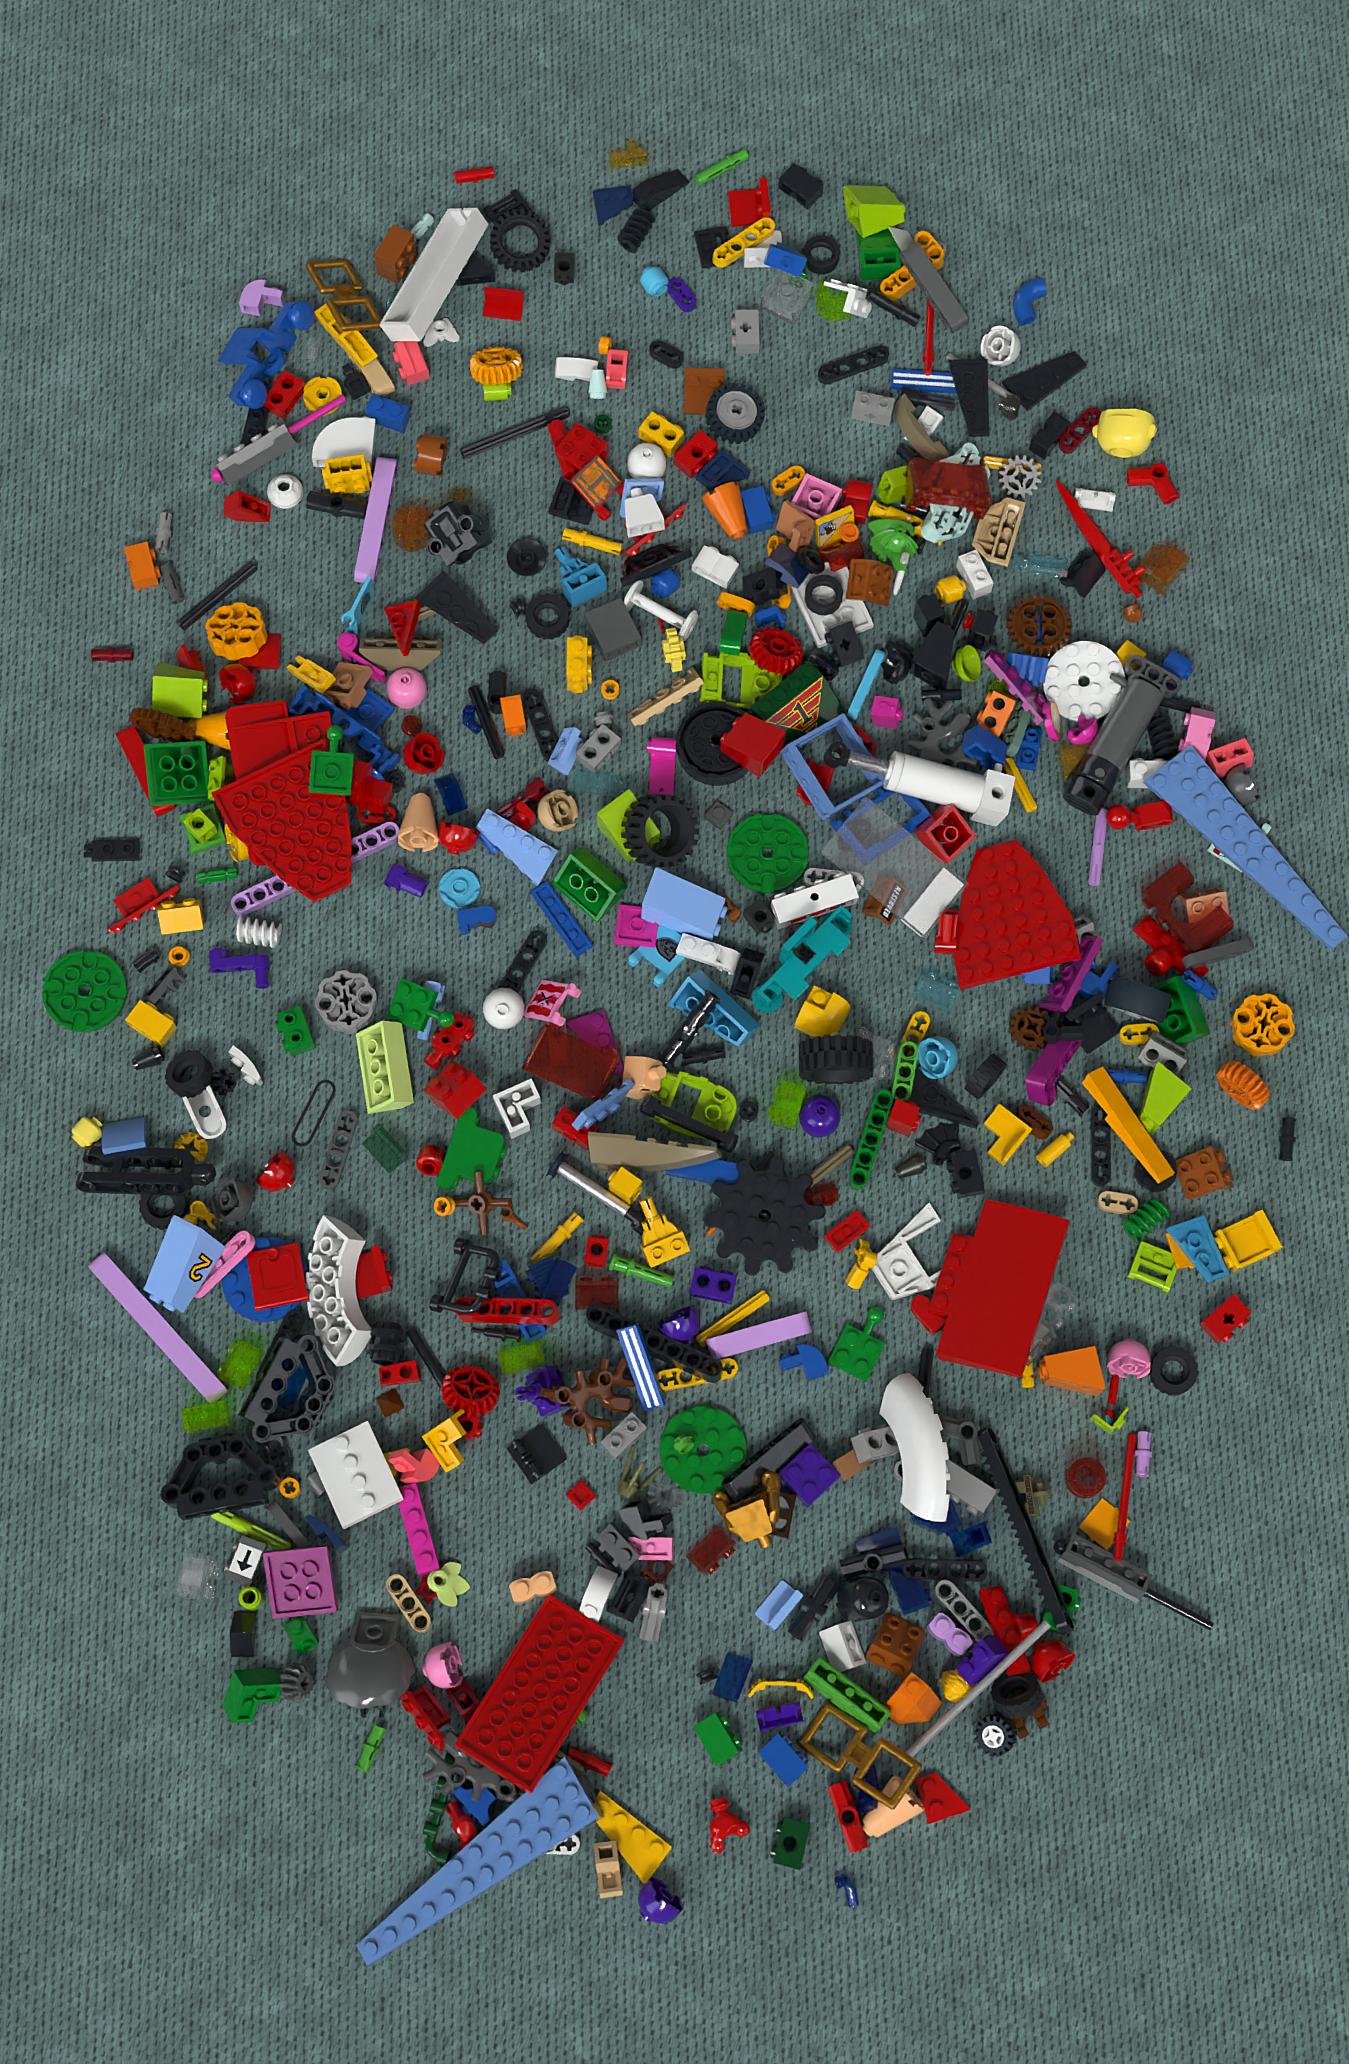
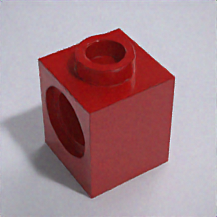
M593 1235V1237H588L584 1258L585 1266L606 1268L609 1240L605 1239V1236ZM599 1246L603 1249V1252L600 1255H594L591 1252L592 1248Z
M466 1414L460 1415L457 1420L461 1425L464 1422H471L473 1424V1428L466 1432L462 1438L474 1442L475 1437L479 1439L484 1427L481 1425V1419H476L472 1415L467 1418Z

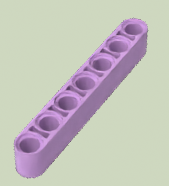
M377 457L356 562L355 582L364 583L367 576L372 578L373 585L376 584L374 579L378 574V558H381L383 547L381 542L385 537V522L388 521L390 511L388 506L392 501L393 492L391 491L395 485V469H398V459Z

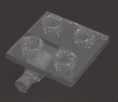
M864 1026L859 1028L857 1036L871 1041L873 1053L879 1058L873 1071V1084L877 1085L878 1081H883L886 1075L887 1061L891 1062L895 1054L893 1036L889 1035L886 1040L869 1033L867 1027L864 1029Z

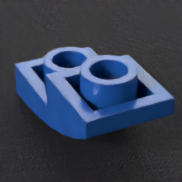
M1026 728L1017 753V768L1031 771L1036 770L1042 729Z

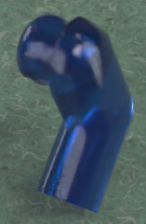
M466 705L462 711V723L478 735L483 727L475 722V707Z

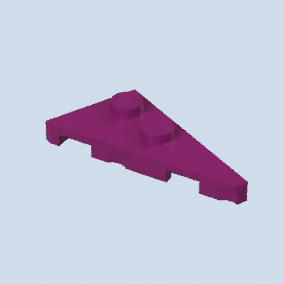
M602 1010L566 1021V1026L623 1080L624 1068L605 1011Z

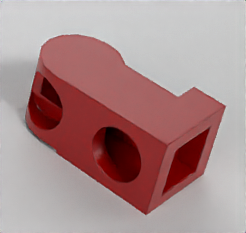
M918 1295L912 1300L911 1311L931 1336H933L945 1326L947 1317L930 1313L928 1310L930 1305L929 1299L926 1296Z
M412 1360L379 1368L381 1387L422 1382L420 1363Z

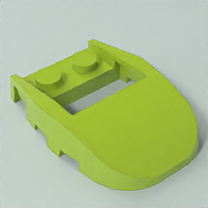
M740 652L739 656L719 653V656H708V653H704L701 660V679L704 684L700 688L699 701L703 703L726 702V700L721 699L723 665L742 667L740 703L726 702V704L736 708L739 707L743 711H749L754 703L782 682V675L778 673L775 676L773 672L768 673L765 669L761 670V666L755 665V661L751 660V656H748V653Z
M665 1068L666 1076L661 1079L660 1089L652 1094L653 1097L659 1099L662 1105L670 1108L680 1083L701 1090L702 1092L691 1118L721 1132L730 1129L737 1109L736 1100L732 1093L720 1085L717 1086L709 1082L707 1078L702 1076L696 1077L685 1072L675 1074L667 1072V1068ZM658 1116L654 1118L649 1117L672 1132L710 1141Z

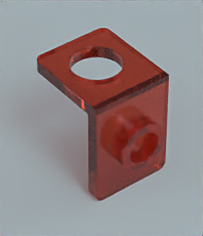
M651 1560L646 1568L642 1569L643 1578L653 1582L652 1586L655 1583L661 1584L674 1566L667 1560ZM656 1562H662L666 1567L665 1572L661 1575L653 1572L652 1567Z

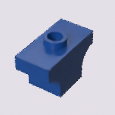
M777 242L776 245L770 244L763 263L800 277L807 257L797 252L794 247Z
M458 1787L453 1793L464 1804L461 1809L470 1817L474 1815L483 1826H486L491 1821L489 1807L497 1798L488 1788H484L480 1800L477 1802L470 1799L473 1788L465 1790L462 1787Z

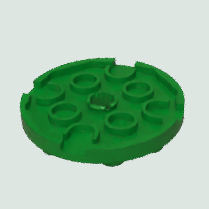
M757 814L743 820L731 833L726 852L728 867L734 878L744 887L766 894L781 892L793 886L803 875L807 867L809 855L808 843L801 829L788 818L777 814ZM770 849L773 852V856L770 858L763 857L762 851Z
M82 950L67 954L54 963L45 976L42 992L44 1006L57 1024L70 1031L85 1033L102 1029L118 1017L126 1002L127 983L122 970L110 957L100 952H84ZM89 987V995L81 996L79 994L80 989Z
M697 1406L680 1412L668 1423L660 1441V1459L665 1473L680 1488L695 1494H711L723 1490L722 1481L746 1460L747 1447L742 1429L729 1414L714 1407ZM682 1434L686 1436L691 1435L694 1447L690 1451L680 1454L678 1450L674 1449V1441ZM705 1444L709 1447V1453L706 1456H701L697 1453L699 1445Z

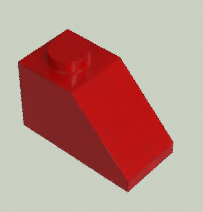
M240 490L225 497L223 516L239 522H270V503Z

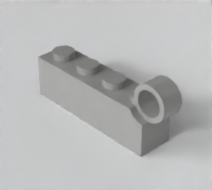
M900 1460L896 1463L893 1473L898 1481L903 1482V1477L898 1473V1467L902 1464ZM945 1460L948 1473H950V1480H946V1493L950 1495L949 1500L956 1504L960 1501L966 1505L965 1510L975 1516L977 1513L982 1515L997 1491L950 1460Z

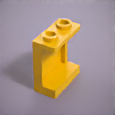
M1263 1209L1244 1220L1222 1230L1219 1229L1214 1233L1218 1249H1221L1225 1255L1223 1257L1224 1263L1233 1272L1272 1255L1282 1248Z

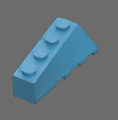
M702 970L689 975L668 1003V1006L673 1009L676 1007L682 1011L683 1015L688 1017L693 1007L699 1004L705 996L704 992L706 990L714 993L720 998L721 1002L716 1004L710 1013L711 1016L703 1026L715 1030L717 1035L736 1046H740L748 1041L760 1026L756 1020Z

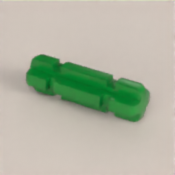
M228 867L227 870L225 868L209 870L208 873H205V871L197 873L199 884H205L207 881H210V883L227 880L226 878H238L236 867Z

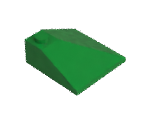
M205 741L144 744L150 806L212 802L208 799L209 773Z

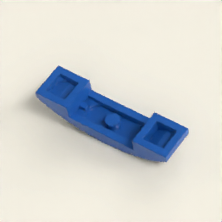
M506 1259L500 1261L498 1269L502 1272L501 1279L498 1282L493 1281L501 1298L527 1299ZM532 1308L525 1310L524 1315L530 1314ZM517 1324L528 1344L548 1334L543 1325Z

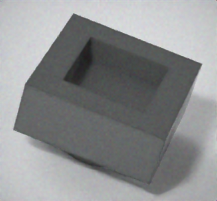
M717 801L705 814L704 818L721 830L733 816V813Z

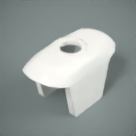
M210 1085L194 1098L190 1097L187 1099L186 1096L182 1098L200 1136L205 1139H212L225 1131L226 1121ZM209 1106L211 1114L208 1117L200 1116V1107Z

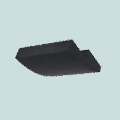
M560 478L548 513L559 518L589 525L594 509L570 483V479Z

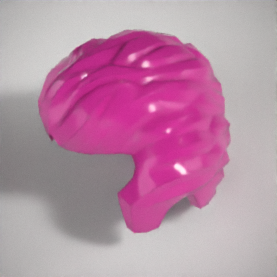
M1079 715L1078 722L1080 727L1069 729L1067 737L1074 745L1088 746L1092 743L1098 732V724L1094 717L1088 720L1084 715Z

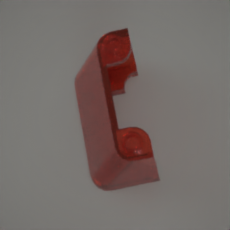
M914 458L906 467L905 511L915 512L916 507L919 505H923V508H928L929 504L966 508V513L973 512V519L983 520L991 507V493L986 469L981 465H964Z
M549 1022V1025L544 1023L521 1069L595 1102L599 1099L603 1100L622 1057L617 1055L619 1051L608 1046L604 1050L561 1031V1026Z

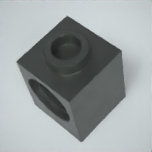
M555 252V283L561 285L574 283V253Z
M761 899L743 911V917L757 935L762 932L766 934L774 927L775 917ZM763 916L766 920L758 922L755 920V917Z

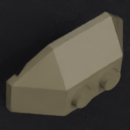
M394 634L374 635L369 638L361 637L359 652L380 670L395 671L400 668H412L421 671L440 655L442 640L425 635H414L409 655L404 657L398 647Z

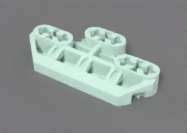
M972 443L964 444L953 456L937 461L924 473L918 487V494L923 500L929 501L930 511L921 527V534L928 541L933 543L960 537L966 532L991 474L987 464L984 467L980 466L979 461L981 458L978 456V449ZM971 470L977 471L978 475L976 478L970 475ZM968 487H971L968 498L961 495L962 491H966ZM959 507H961L960 517L957 519L952 514L953 511L957 512ZM950 528L954 529L952 534L941 535L944 532H949Z

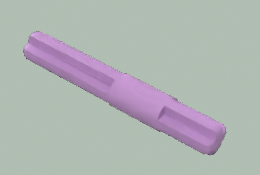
M1105 808L1100 811L1099 815H1096L1088 884L1091 886H1099L1107 825L1106 812L1108 811Z

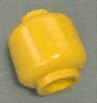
M956 575L939 579L935 586L937 598L941 599L945 604L959 601L963 598L964 591H966L964 581L960 580Z

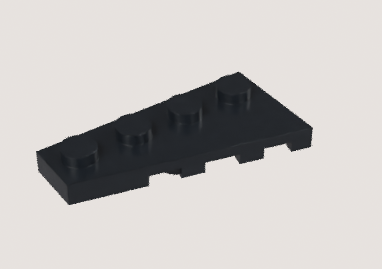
M1073 351L1002 381V385L1028 411L1085 369L1087 364Z
M988 359L948 360L969 437H989Z
M444 571L415 597L416 600H419V602L483 644L488 642L499 631Z

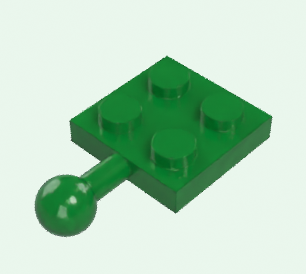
M332 725L327 730V737L330 739L329 752L312 751L309 793L351 796L354 754L338 753V742L343 737V730L338 725Z
M403 978L400 979L386 1016L422 1032L426 1028L429 1017L437 1019L443 1027H450L455 1020L452 1012L447 1010L439 1012L433 1009L438 992Z
M877 1306L871 1307L868 1310V1321L863 1331L846 1324L827 1362L864 1382H867L885 1345L884 1342L870 1336L875 1325L884 1318L883 1310Z

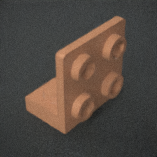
M786 500L783 502L776 530L790 540L788 547L797 554L802 547H809L816 522Z
M1215 886L1179 894L1180 903L1186 906L1189 934L1192 939L1231 930L1226 891L1221 887Z

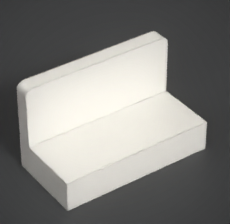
M852 1621L837 1624L820 1631L819 1634L829 1662L840 1672L866 1664Z

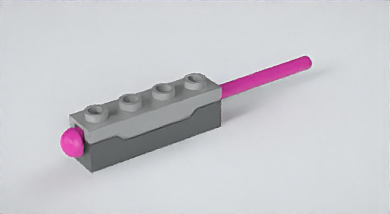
M340 395L290 427H286L284 424L279 426L276 423L267 428L269 431L267 434L262 436L259 433L252 437V443L247 446L243 443L234 448L235 453L228 456L226 453L217 458L218 463L214 465L216 468L211 472L212 479L218 483L224 481L229 486L296 446L291 435L346 402L345 397Z

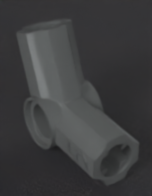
M938 1414L943 1428L940 1434L959 1440L962 1466L981 1464L976 1426L971 1422ZM969 1426L972 1428L973 1435L970 1438L962 1436L961 1429L963 1427Z

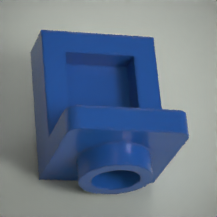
M777 605L770 608H762L755 613L754 622L757 628L774 621L777 622L780 630L785 628V622H787L783 610L780 611Z

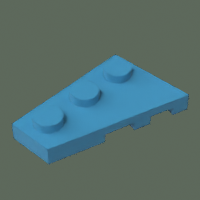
M1204 1215L1166 1229L1207 1282L1229 1275Z

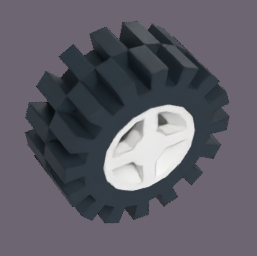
M998 1713L985 1716L975 1726L977 1729L974 1731V1735H976L974 1741L979 1743L977 1748L979 1750L982 1748L984 1750L982 1753L985 1755L989 1753L990 1757L995 1755L999 1757L1007 1753L1014 1747L1017 1741L1015 1736L1018 1734L1017 1731H1014L1015 1724L1011 1725L1010 1718L1006 1719L1001 1714L998 1715Z

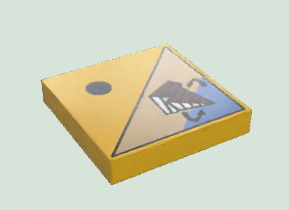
M851 505L815 520L816 545L819 549L842 540L839 535L840 527L847 522L854 523V510Z

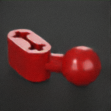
M1166 801L1137 806L1132 811L1127 806L1119 803L1109 807L1106 812L1108 825L1117 830L1126 828L1129 823L1135 824V830L1140 831L1167 826L1174 822L1171 805Z

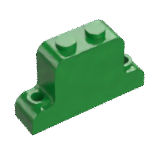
M471 1107L458 1119L436 1182L438 1189L451 1191L457 1188L460 1179L475 1182L474 1171L482 1170L484 1185L491 1184L494 1178L498 1179L501 1167L498 1165L501 1159H505L508 1147L505 1146L501 1134L478 1127L481 1117L477 1116L476 1111Z

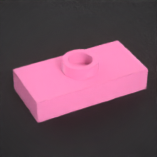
M629 1537L632 1544L643 1554L638 1560H674V1537H651L648 1540Z

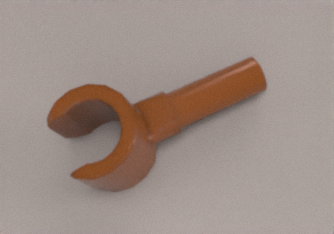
M724 895L723 897L726 898L725 904L730 910L726 916L734 924L740 919V911L731 904L727 895Z
M505 1206L504 1208L510 1214L503 1216L500 1213L501 1218L507 1222L511 1221L523 1230H526L528 1226L514 1216L510 1207Z

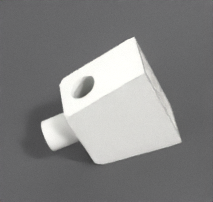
M641 488L632 489L630 491L632 498L625 500L628 538L664 530V518L653 495H643Z

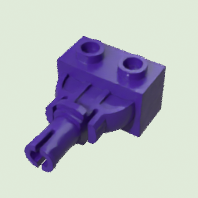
M557 1365L545 1366L527 1375L525 1387L520 1386L515 1390V1395H522L517 1397L518 1400H527L528 1402L535 1400L532 1404L537 1406L541 1417L554 1415L572 1406L569 1402L567 1404L555 1403L549 1400L548 1397L540 1396L541 1388H550L553 1385L565 1386L562 1372Z

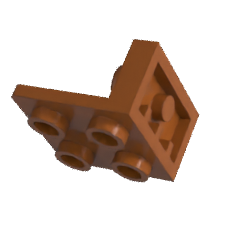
M685 367L684 414L705 415L707 404L713 393L719 387H724V369Z
M851 559L846 599L868 601L881 606H888L891 597L890 591L894 568L873 560Z

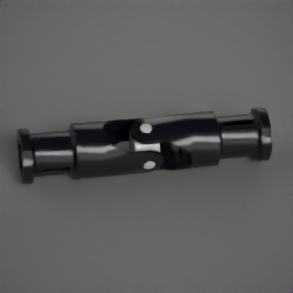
M709 990L704 992L705 996L700 1003L693 1007L686 1021L681 1024L669 1040L665 1051L658 1055V1059L668 1067L673 1068L675 1066L674 1062L678 1056L683 1054L697 1035L698 1029L711 1016L710 1013L716 1004H720V998ZM682 1032L690 1035L685 1041L682 1038Z

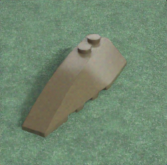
M588 1132L591 1163L597 1170L602 1172H609L610 1169L619 1171L621 1167L629 1172L663 1171L698 1165L722 1157V1153L716 1147L687 1144V1147H684L683 1144L675 1141H668L666 1145L656 1141L654 1138H648L647 1142L636 1139V1136Z

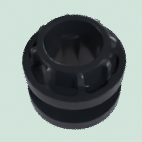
M379 1321L374 1324L373 1329H370V1339L374 1340V1343L367 1346L366 1353L370 1355L371 1362L383 1366L398 1364L399 1359L404 1357L405 1352L403 1348L399 1347V1343L405 1342L407 1335L403 1332L400 1324Z

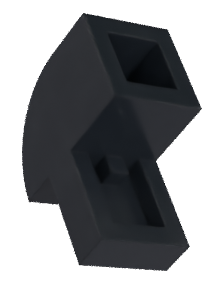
M648 1499L629 1502L619 1509L626 1530L632 1536L641 1540H648L657 1532L666 1530L667 1525L673 1521L671 1512L652 1515Z

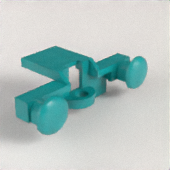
M840 905L835 911L828 913L824 917L822 925L815 932L817 921L810 917L782 946L779 955L782 966L766 983L760 984L755 988L752 995L755 1007L766 1013L776 1011L783 1002V991L796 1000L809 987V984L804 979L808 978L823 963L828 954L832 952L838 957L851 943V940L847 937L852 931L853 925L851 920L853 915ZM802 942L816 953L806 965L791 951L793 948L796 949Z

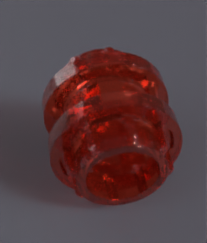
M1092 1458L1076 1460L1067 1469L1065 1474L1067 1489L1072 1495L1081 1499L1094 1497L1104 1488L1106 1483L1104 1467ZM1088 1471L1092 1475L1093 1485H1083L1078 1479V1472Z

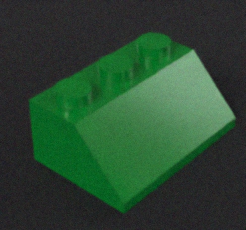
M583 847L570 853L551 883L596 923L620 900L628 887Z
M1174 976L1153 987L1172 995L1163 1023L1154 1022V1024L1158 1027L1160 1035L1180 1046L1201 1039L1211 1033L1193 988L1182 981V976Z

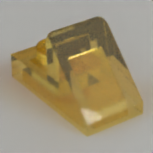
M626 138V151L608 153L609 169L647 166V152Z

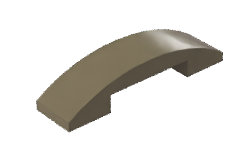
M903 394L894 405V411L898 424L907 440L920 455L932 464L950 457L951 455L940 440L934 443L913 415L916 408L906 394Z

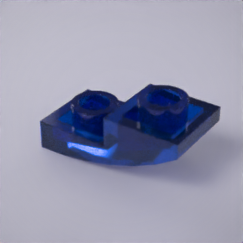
M873 1762L863 1780L878 1789L877 1772ZM860 1789L857 1797L856 1811L865 1814L877 1809L878 1800Z

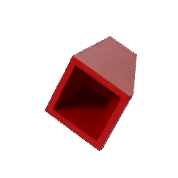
M745 712L742 717H737L733 722L732 730L729 733L725 732L721 737L720 751L760 778L784 748L786 732Z

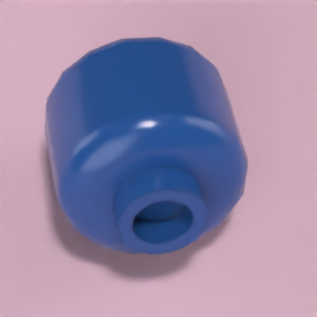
M673 569L659 571L651 578L652 592L662 598L669 597L680 587V576Z

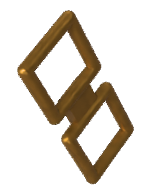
M347 259L306 263L305 267L321 294H334L335 298L328 299L326 305L341 331L381 329L379 324L382 319L368 296H358L356 293L363 290V285ZM343 267L352 284L325 286L316 269ZM364 304L374 321L346 323L337 306Z
M826 1702L799 1741V1747L837 1773H840L846 1764L850 1762L858 1768L852 1777V1783L889 1809H895L922 1769V1764L884 1738H878L871 1749L861 1742L867 1734L868 1728L835 1705ZM829 1713L857 1731L838 1761H835L810 1744V1741ZM882 1749L911 1767L892 1798L863 1780Z

